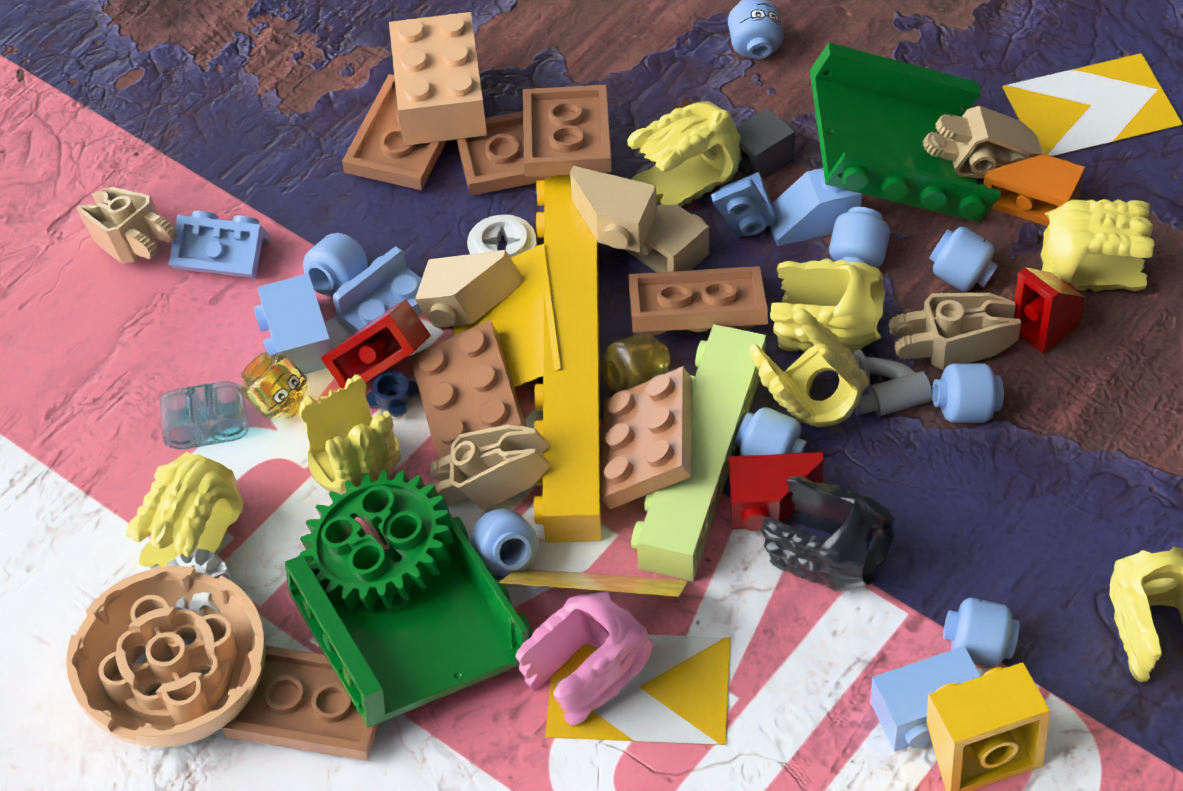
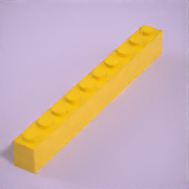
M555 175L544 180H537L536 183L537 205L544 206V212H536L537 238H544L561 369L554 371L544 294L543 384H535L536 411H543V420H536L534 422V429L550 443V448L543 452V456L550 462V467L535 483V486H543V496H534L535 525L543 524L545 543L602 541L598 241L572 201L570 175Z

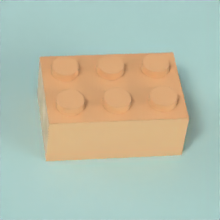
M471 12L389 22L397 105L404 146L486 136L485 114Z

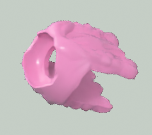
M599 591L588 595L580 594L568 598L563 608L552 614L550 618L541 624L531 638L522 644L515 656L520 663L519 670L525 676V683L531 689L537 691L584 644L598 647L574 673L562 680L553 693L554 699L562 703L560 708H563V711L566 712L564 715L565 721L572 726L582 723L587 719L591 710L604 705L607 699L618 696L619 689L627 685L631 677L641 671L651 655L654 643L648 637L646 628L628 610L619 608L613 603L609 591Z

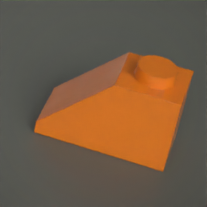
M1042 154L988 170L984 178V185L1000 190L1001 196L991 209L1048 226L1050 220L1045 215L1046 212L1057 209V207L1067 201L1079 199L1085 167Z

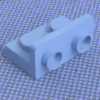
M193 211L192 216L177 215L175 225L177 237L172 241L168 265L173 269L256 279L262 243H269L270 234L259 224V220L252 217L234 216L233 221L219 220L216 214L205 211Z
M396 246L384 256L376 258L367 269L354 279L345 282L334 293L333 301L338 323L350 333L354 334L405 299H407L417 315L423 312L415 300L422 278L406 267L404 252Z

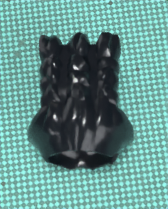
M791 476L787 480V488L794 493L791 496V502L795 504L792 513L793 519L805 527L820 529L832 536L826 540L793 526L786 525L778 520L765 517L762 522L761 532L766 538L764 547L769 553L770 562L773 566L786 572L789 571L801 579L819 583L820 585H827L834 591H846L860 586L875 584L874 574L878 567L886 560L894 538V517L888 509L868 496H861L855 491H846L842 485L831 486L827 483H813L802 476Z

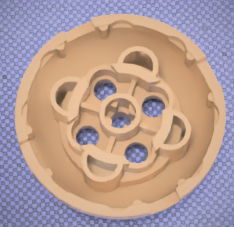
M168 566L134 574L103 592L85 610L87 617L81 624L76 636L71 635L67 651L66 667L71 689L78 704L95 725L111 736L130 744L152 748H167L190 744L214 734L231 722L244 709L255 693L262 677L266 657V640L262 621L254 603L238 585L222 575L218 579L210 575L197 573L195 567ZM210 592L212 593L210 600L216 604L220 611L217 612L205 606L203 609L206 615L201 617L195 611L182 610L180 608L176 610L174 606L184 596V600H187L186 608H189V602L192 601L194 594ZM182 638H192L196 640L190 645L185 646V643ZM251 645L252 651L248 654L251 664L250 674L243 687L238 686L235 689L249 646ZM146 651L148 660L143 664H134L140 655ZM200 670H209L205 675L198 673ZM159 688L156 691V695L147 696L150 691Z

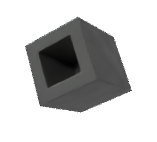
M768 108L736 127L741 135L739 148L742 159L738 164V170L746 177L759 172L762 178L765 179L794 161L795 131L786 120L780 119Z

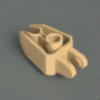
M982 106L967 109L962 117L950 116L949 114L941 115L935 124L939 134L936 132L928 133L923 140L924 149L931 156H939L942 159L953 161L958 177L984 179L988 170L1043 154L1038 136L1023 122Z
M110 187L92 194L96 205H79L76 207L96 244L122 264L134 262L141 257L150 260L158 253L157 246H155L158 241L170 243L177 237L174 226L167 219L159 215L150 195Z
M932 293L924 301L923 310L897 314V316L889 320L890 323L888 325L891 335L893 334L897 338L902 337L894 345L896 354L900 359L910 360V358L929 357L931 365L944 370L952 363H971L996 356L1019 340L1021 320L1014 319L1016 306L1014 301L992 293Z
M509 424L459 434L451 444V454L441 457L440 460L432 461V464H430V476H432V479L440 481L439 484L435 483L434 486L439 496L442 495L447 505L469 500L474 506L484 511L532 487L550 467V462L541 453L550 448V443L534 428Z

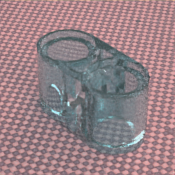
M221 381L168 391L160 398L162 440L170 448L190 449L231 442L244 437L249 430L245 390L236 382Z

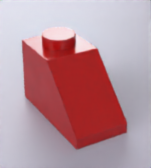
M1024 267L1018 272L1014 299L1016 305L1014 319L1021 320L1019 336L1044 355L1080 326L1085 297L1073 285L1065 283L1051 272Z
M405 299L324 354L321 360L339 386L345 388L347 379H352L354 375H359L366 383L415 352L431 334L407 299Z
M823 452L729 456V495L732 530L747 529L749 531H761L762 522L765 517L782 523L792 516L795 504L791 502V496L794 493L788 490L787 480L791 476H802L813 483H822Z

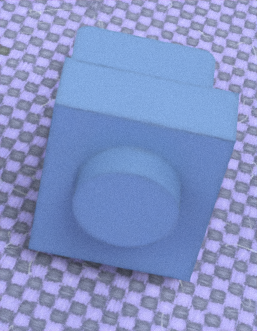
M759 172L719 188L720 191L711 195L713 204L737 238L745 235H756L767 226L777 223L764 179Z

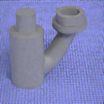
M860 349L852 351L859 369L866 371V375L869 378L870 374L893 379L869 387V394L861 396L860 402L856 407L859 415L874 411L880 417L932 401L931 386L923 371L916 373L912 368L896 361L865 357Z

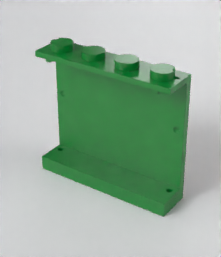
M827 43L810 69L825 185L980 222L1001 196L1000 190L989 188L983 184L978 185L976 178L958 177L952 160L942 159L934 155L931 156L923 146V140L928 133L936 132L939 134L935 124L941 115L949 114L950 116L962 117L967 109L973 106L981 95L979 82L834 43Z
M450 514L454 522V526L450 528L454 537V543L445 545L450 555L449 559L435 560L441 572L439 576L425 574L423 576L427 586L425 590L415 585L409 588L410 600H404L400 594L394 595L392 606L388 609L382 599L376 600L373 610L369 612L361 600L353 611L348 609L343 600L335 606L324 592L303 555L285 561L289 595L367 728L518 667L520 663L515 657L522 644L533 635L527 616L523 612L517 613L511 605L506 585L499 583L501 579L495 581L489 572L488 564L481 557L477 548L474 549L469 542L465 525L458 516L453 518ZM390 548L385 550L386 554H387L393 561H395V562H400V561H401L399 558L397 559V558L393 555V553H392V551L390 550Z

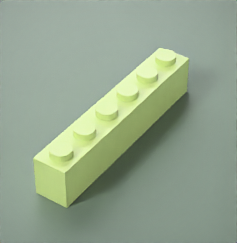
M713 324L708 341H700L695 359V366L698 369L695 376L690 375L692 377V477L646 495L644 508L648 512L644 522H636L631 540V548L637 550L638 569L694 581L729 475V456H735L738 447L734 445L735 439L745 416L750 411L760 381V376L758 375L759 368L754 365L750 355V346L755 343L766 354V335Z

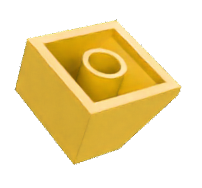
M1023 662L1007 668H993L981 677L960 684L949 683L928 694L926 723L946 791H973L1043 766L1050 709Z

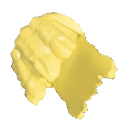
M710 101L695 102L683 108H675L670 114L663 115L659 121H653L646 128L633 132L627 140L628 146L631 149L641 148L640 152L646 154L644 158L650 159V161H654L656 164L649 170L638 173L632 180L656 185V201L658 204H677L680 207L691 203L693 199L701 198L704 193L711 192L715 186L728 183L737 172L738 164L742 159L739 148L741 135L736 129L730 112L719 108Z
M1106 199L1100 201L1070 200L1057 207V209L1045 213L1049 217L1050 223L1044 231L1041 251L1042 271L1051 272L1065 283H1069L1082 291L1091 289L1094 292L1115 289L1139 291L1146 288L1147 274L1141 272L1144 269L1143 264L1145 262L1142 258L1152 257L1154 240L1150 238L1153 225L1147 220L1150 217L1149 203L1139 200L1124 202L1119 199L1114 202Z
M829 258L804 263L785 261L778 265V277L784 279L781 282V289L786 292L782 297L783 303H772L770 317L775 322L773 331L778 336V347L789 352H798L800 350L806 352L809 348L814 347V344L792 314L797 309L808 310L817 318V321H820L823 326L836 334L837 340L846 346L851 353L856 349L862 350L865 346L882 338L877 331V326L883 316L885 289L883 286L884 274L878 268L856 261L838 260L834 262Z
M797 309L792 314L802 326L814 347L809 348L785 372L755 343L750 346V355L754 365L759 368L758 375L761 378L762 385L769 388V392L773 394L775 401H778L780 406L787 408V411L792 416H795L800 423L818 428L838 425L849 418L855 407L858 406L863 392L870 385L869 377L866 375V371L859 369L853 354L837 340L836 334L823 326L820 321H817V318L808 310ZM824 371H835L838 373L840 380L838 389L831 397L823 401H814L810 398L809 390L816 375Z
M354 375L352 379H347L345 388H338V390L329 389V396H320V401H316L310 395L306 396L300 402L299 415L304 421L305 431L310 443L308 467L312 477L326 491H334L340 495L346 493L345 482L347 480L357 487L362 485V477L365 473L370 476L372 482L378 480L382 470H386L389 476H391L395 466L401 460L399 441L392 430L394 426L392 417L388 410L383 414L379 413L371 417L369 403L365 397L367 384L359 375Z
M185 452L169 464L158 466L154 474L155 481L152 483L151 491L145 495L143 506L138 508L137 516L130 521L127 527L126 537L133 538V541L140 543L148 536H151L150 541L141 550L139 564L145 568L149 567L152 569L157 565L168 567L167 562L174 560L180 554L190 557L196 549H205L216 554L222 546L224 537L227 535L228 527L236 522L243 511L244 501L239 492L233 470L200 454Z
M1174 546L1169 551L1157 553L1142 550L1137 554L1115 561L1114 572L1110 579V597L1115 608L1114 620L1119 629L1124 650L1127 652L1130 672L1139 682H1148V679H1150L1149 671L1151 672V669H1154L1156 660L1159 661V657H1161L1159 637L1153 624L1150 606L1164 605L1176 607L1180 612L1183 622V548Z

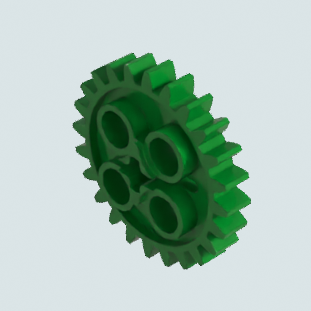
M382 470L378 480L372 482L370 476L365 473L362 477V485L355 487L352 482L347 480L345 482L346 493L340 495L334 491L329 492L333 502L330 506L316 505L315 508L320 515V519L306 521L311 534L301 536L300 540L306 550L302 551L300 556L303 555L324 592L335 606L343 600L348 609L353 611L361 600L369 612L373 610L376 600L382 599L387 609L391 608L393 596L400 594L404 600L408 601L410 600L409 588L415 585L423 590L427 588L423 579L425 574L439 576L441 573L435 560H448L450 557L445 548V545L454 543V537L450 531V528L454 526V522L449 514L450 510L442 495L439 496L435 486L432 483L425 486L419 475L409 481L405 471L401 470L394 480H391L387 471ZM354 518L362 519L377 539L371 534L366 535L361 524L357 520L355 521ZM378 541H380L383 545L388 544L393 555L396 558L398 557L401 561H393L386 554L382 545L378 543Z

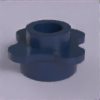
M386 371L375 378L373 392H369L366 395V399L370 408L388 410L391 416L400 417L407 412L406 405L411 398L419 394L417 383L408 381L404 374L398 371Z

